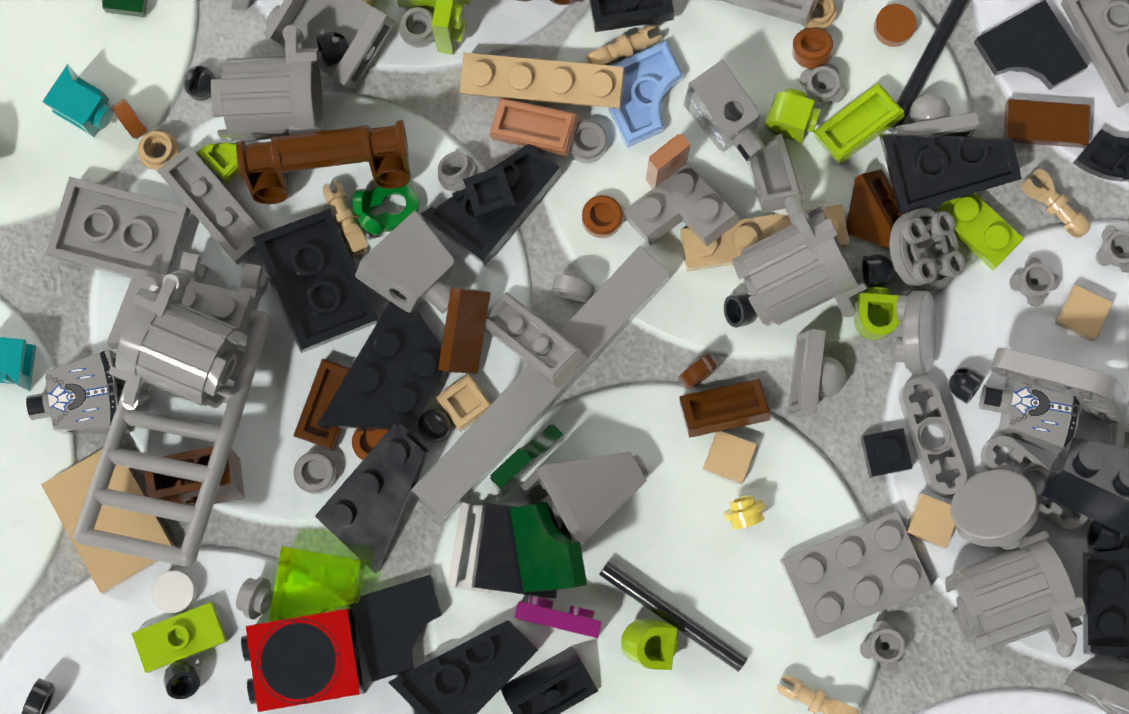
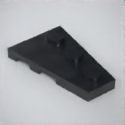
M879 133L897 208L901 214L1022 179L1013 139Z
M530 144L491 168L503 167L517 208L477 221L465 188L453 192V197L436 208L432 206L422 212L421 216L423 219L483 265H486L562 173L560 166Z
M396 423L391 427L315 515L326 528L374 573L381 570L386 558L384 557L391 539L396 534L400 524L399 519L406 502L413 493L411 490L416 485L430 452L400 423Z
M507 620L413 670L396 677L388 683L419 714H477L539 649Z

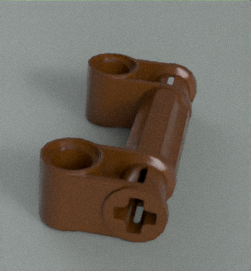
M404 120L396 121L395 125L370 128L369 125L289 136L272 137L270 142L247 145L244 141L236 142V155L242 179H245L252 199L260 204L272 205L285 201L289 194L287 172L369 162L374 183L381 188H400L407 185L411 179Z

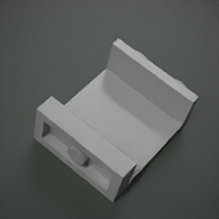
M284 0L281 6L277 5L270 12L266 21V26L268 27L264 35L285 47L283 29L287 25H294L303 32V49H317V35L327 32L342 34L349 44V48L341 61L329 67H326L324 64V66H319V69L344 86L355 90L396 21L362 0Z

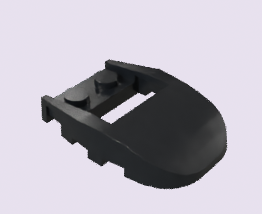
M1129 547L1100 552H1083V602L1086 614L1083 615V654H1100L1115 657L1119 661L1129 662Z

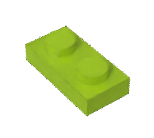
M976 193L946 201L936 211H946L953 217L956 237L991 270L996 269L1024 240L1016 230Z

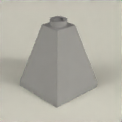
M631 452L545 464L537 468L520 488L530 505L547 502L551 518L559 532L569 540L579 541L582 545L647 481L645 478L648 477V471L643 460L638 455L633 456Z

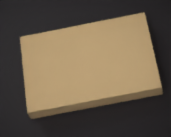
M101 449L44 482L41 486L99 592L104 594L159 561L83 545L75 541L74 531L102 452ZM115 465L108 489L147 497L132 468ZM102 505L94 527L95 530L175 546L159 517Z

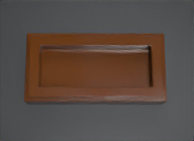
M1008 99L1005 103L1004 137L1013 139V143L1085 148L1089 144L1090 105Z
M451 287L438 370L478 374L491 292Z
M325 359L321 360L293 435L295 438L332 451L335 450L342 428L332 427V429H323L318 426V422L348 373L349 367Z
M760 379L679 396L680 407L689 438L770 420V409Z

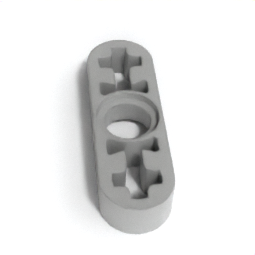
M923 377L914 378L900 390L899 403L927 486L937 495L949 496L955 494L966 484L967 471L938 387L930 379ZM917 386L920 392H928L929 399L924 402L926 413L928 414L935 410L937 417L926 418L918 424L915 417L923 414L920 404L918 402L911 403L909 400V396L915 392L914 387ZM934 425L942 430L944 441L939 448H929L923 443L921 433L925 426ZM949 450L951 457H945L942 460L947 471L954 470L956 473V478L951 480V488H948L945 482L938 483L936 475L942 472L939 460L930 463L928 456H937Z
M999 436L988 441L982 448L981 462L986 470L1005 469L1015 471L1006 462L1000 465L994 462L997 455L993 448L999 450L1007 447L1010 450L1007 458L1012 463L1018 465L1021 464L1022 460L1027 463L1017 473L1025 477L1030 471L1038 472L1043 476L1046 483L1050 468L1015 439L1008 436ZM1042 493L1037 495L1039 515L1055 528L1071 530L1082 526L1086 522L1088 517L1074 510L1072 512L1076 515L1075 519L1070 517L1062 520L1060 517L1063 511L1061 507L1054 501L1044 506L1042 501L1046 500L1047 497L1042 496Z

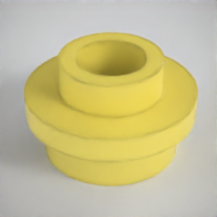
M747 495L730 501V508L723 513L725 520L731 522L733 529H742L762 522L765 519L763 510L766 507L763 500H754L753 495Z

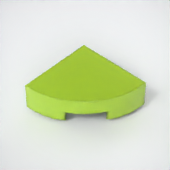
M212 143L196 152L226 184L239 172L236 143Z

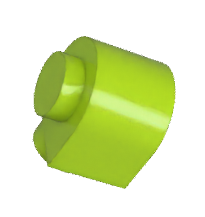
M790 88L785 89L784 92H778L774 95L764 126L775 135L784 133L786 139L802 144L806 131L814 133L821 109L814 107L815 100L809 99L802 91Z
M880 287L867 288L865 293H860L855 298L857 312L854 315V324L858 333L872 341H879L888 337L900 323L897 317V300L901 295H890V289Z
M636 620L630 623L622 634V651L628 659L648 669L672 670L673 657L678 649L677 627L661 620Z

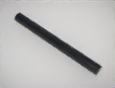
M951 0L896 102L904 111V118L890 127L888 131L893 133L896 126L903 125L910 112L912 103L921 92L969 0Z
M609 561L599 575L670 625L677 627V630L739 672L748 659L746 656Z

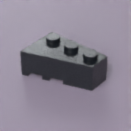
M1072 438L1053 461L1042 496L1129 537V448Z

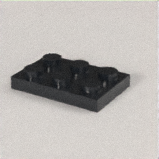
M330 208L253 237L252 243L301 353L378 322L379 318L363 282L355 277L357 272L356 266Z

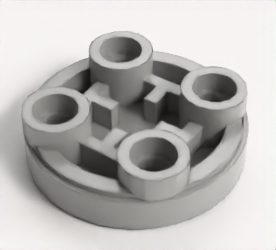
M920 208L901 215L893 225L889 242L891 259L900 278L914 290L930 292L944 288L951 283L955 276L961 275L965 269V260L959 253V245L954 233L955 222L948 212H936L931 209Z
M912 291L908 296H899L897 300V317L899 321H903V337H897L895 357L897 362H904L906 369L912 374H929L933 366L936 350L935 306L929 291Z
M1005 469L987 470L967 479L966 484L954 494L951 502V515L962 539L984 547L1000 546L1005 550L1015 549L1022 544L1023 536L1034 526L1039 514V501L1030 481L1017 472Z

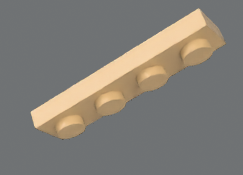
M463 53L459 93L471 96L621 109L625 68L620 66Z
M843 205L827 206L826 210L822 212L827 219H831L838 233L836 237L841 247L846 248L849 245ZM781 214L742 219L708 246L690 228H682L680 236L686 272L733 265L732 259L740 256L741 250L793 224L788 215Z

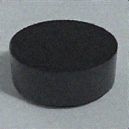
M39 678L33 685L21 714H46L54 696V683Z

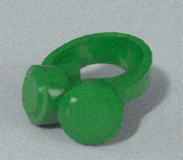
M408 185L393 189L378 186L371 191L357 189L352 200L355 214L359 216L358 221L360 225L371 234L381 236L382 232L393 231L414 211L418 213L419 210L418 196ZM390 195H400L406 200V206L399 214L392 215L384 212L376 216L372 215L373 209L382 206L385 199Z

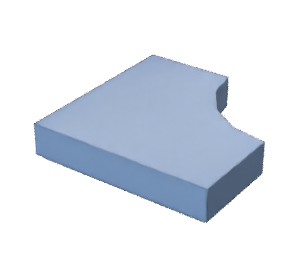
M666 41L611 65L625 68L621 109L608 108L627 148L664 132L660 113L662 101L669 90L683 80V74Z

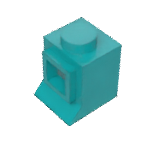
M68 64L42 101L53 109L52 112L92 137H95L99 129H104L110 123L114 114L112 108L107 103L109 98L100 89L79 78Z
M0 337V383H16L18 386L30 391L36 345L26 344L27 340Z

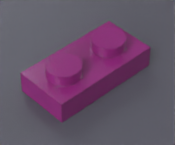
M529 595L528 603L518 601L514 617L516 619L594 638L599 636L602 621L594 620L595 611L570 605L569 613L552 609L554 601Z

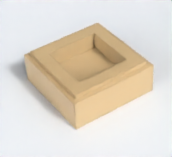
M1075 284L1071 287L1055 324L1090 341H1094L1103 326L1113 302Z
M470 373L436 397L460 432L472 425L491 405V402Z
M723 431L716 432L702 470L742 484L757 444Z
M921 493L918 496L906 531L908 535L945 549L948 547L955 528L951 515V505Z

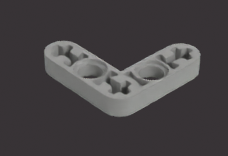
M997 348L990 370L994 373L1015 381L1076 396L1089 417L1112 425L1124 423L1129 402L1119 381L1113 376L1009 348Z

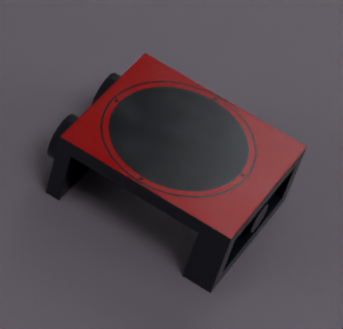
M347 608L245 626L247 635L241 637V649L245 662H251L253 678L247 679V691L250 703L257 704L258 712L365 693L355 622L351 609Z

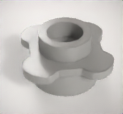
M832 64L817 67L813 71L805 70L800 75L799 81L805 86L808 98L815 100L814 107L819 108L822 103L829 101L838 103L844 98L845 90L840 87L839 70ZM824 83L826 88L820 89L818 85Z
M1115 227L1106 228L1101 234L1103 245L1096 254V260L1101 266L1110 264L1119 267L1122 272L1128 273L1129 232L1118 231ZM1117 246L1122 248V253L1116 252Z
M1029 258L1025 262V268L1019 274H1014L1010 278L1009 284L1012 290L1020 291L1027 298V303L1030 306L1037 307L1044 303V296L1048 292L1059 287L1060 280L1058 275L1053 273L1048 266L1042 264L1040 259ZM1031 279H1037L1038 285H1032Z
M877 621L872 626L873 633L868 641L861 643L860 653L866 659L872 658L879 662L884 671L891 672L898 668V660L902 657L904 651L910 648L911 641L906 634H899L895 630L890 629L886 621ZM883 642L889 644L887 650L882 649L881 645Z

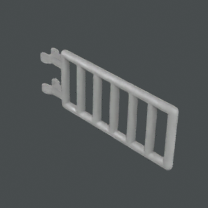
M184 252L179 270L187 271L191 281L202 283L206 277L208 267L200 264V255ZM246 263L243 270L240 292L251 294L255 299L247 326H252L246 344L248 349L236 382H234L233 387L221 386L217 394L226 398L224 403H227L221 425L216 426L136 409L128 410L124 408L121 402L128 383L125 382L74 531V539L77 543L185 567L192 566L195 563L271 324L270 315L257 310L261 296L264 295L269 283L268 277L262 275V266ZM153 385L151 387L153 389L163 390ZM129 425L215 442L208 466L121 449ZM115 465L202 482L195 507L108 489ZM102 505L189 523L182 548L95 530L94 527Z

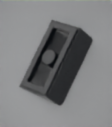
M569 647L506 683L502 687L501 692L513 714H560L597 693L598 689L575 648Z

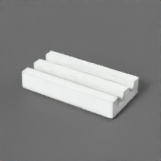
M461 502L447 586L490 593V590L471 587L482 512L481 505L477 506ZM469 513L476 514L466 579L460 580L458 577Z

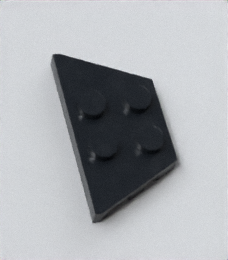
M391 301L388 303L318 422L319 427L323 429H332V427L357 428V431L374 432L378 429L389 431L394 424L400 423L411 433L446 372L438 370L442 345L416 309L410 313L404 311Z

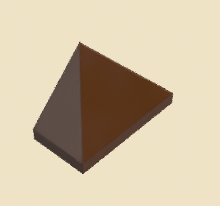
M882 169L860 174L855 178L846 223L848 235L890 248L891 230L896 220L903 215L898 211L893 188Z

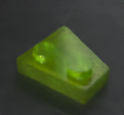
M281 546L268 622L329 612L358 603L366 560Z

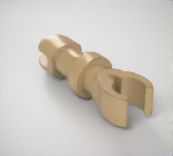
M651 24L639 29L637 33L626 37L623 34L616 37L615 43L589 53L586 56L588 64L608 65L621 57L626 59L633 56L634 51L643 47L648 48L657 44L662 39V34L650 39L647 33L657 29L659 26Z
M1038 168L1031 174L1032 178L1039 182L1040 188L1036 187L1031 179H1027L1021 184L1024 193L1030 198L1044 203L1047 206L1045 211L1050 216L1055 214L1065 224L1063 228L1070 235L1078 238L1088 233L1090 230L1089 220L1081 212L1077 213L1067 203L1069 198L1064 193L1059 195L1056 192L1053 180L1046 171Z
M334 180L333 184L336 193H332L326 183L323 186L324 197L327 204L333 209L335 214L333 217L338 228L340 227L342 230V235L351 257L354 258L367 253L366 248L368 244L359 225L355 222L358 216L355 214L354 209L349 208L346 201L347 196L342 185Z
M782 675L780 677L784 682L792 685L793 690L777 685L779 693L791 700L796 699L809 706L808 711L814 714L818 711L823 714H859V711L852 706L827 697V692L820 688L815 691L803 685V681L790 675Z

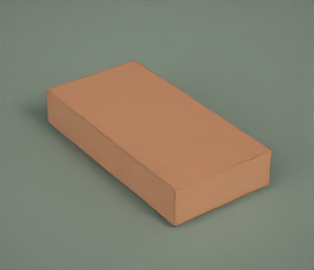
M500 98L489 136L492 140L524 147L530 144L537 150L568 156L579 117L571 112Z
M678 133L649 156L646 181L652 188L658 186L687 163L691 144L682 133L680 135Z

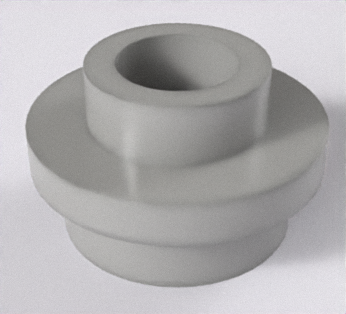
M415 7L406 11L399 21V33L403 41L417 48L428 46L434 42L435 38L431 26L434 13L422 7ZM421 23L426 26V30L421 34H415L412 31L416 24Z
M452 152L446 155L438 165V180L442 187L448 191L465 189L463 179L478 173L475 161L470 156L461 152Z
M262 577L257 579L248 578L242 584L237 595L236 607L238 610L243 611L245 617L254 620L261 614L268 612L274 599V592L271 590L270 581Z

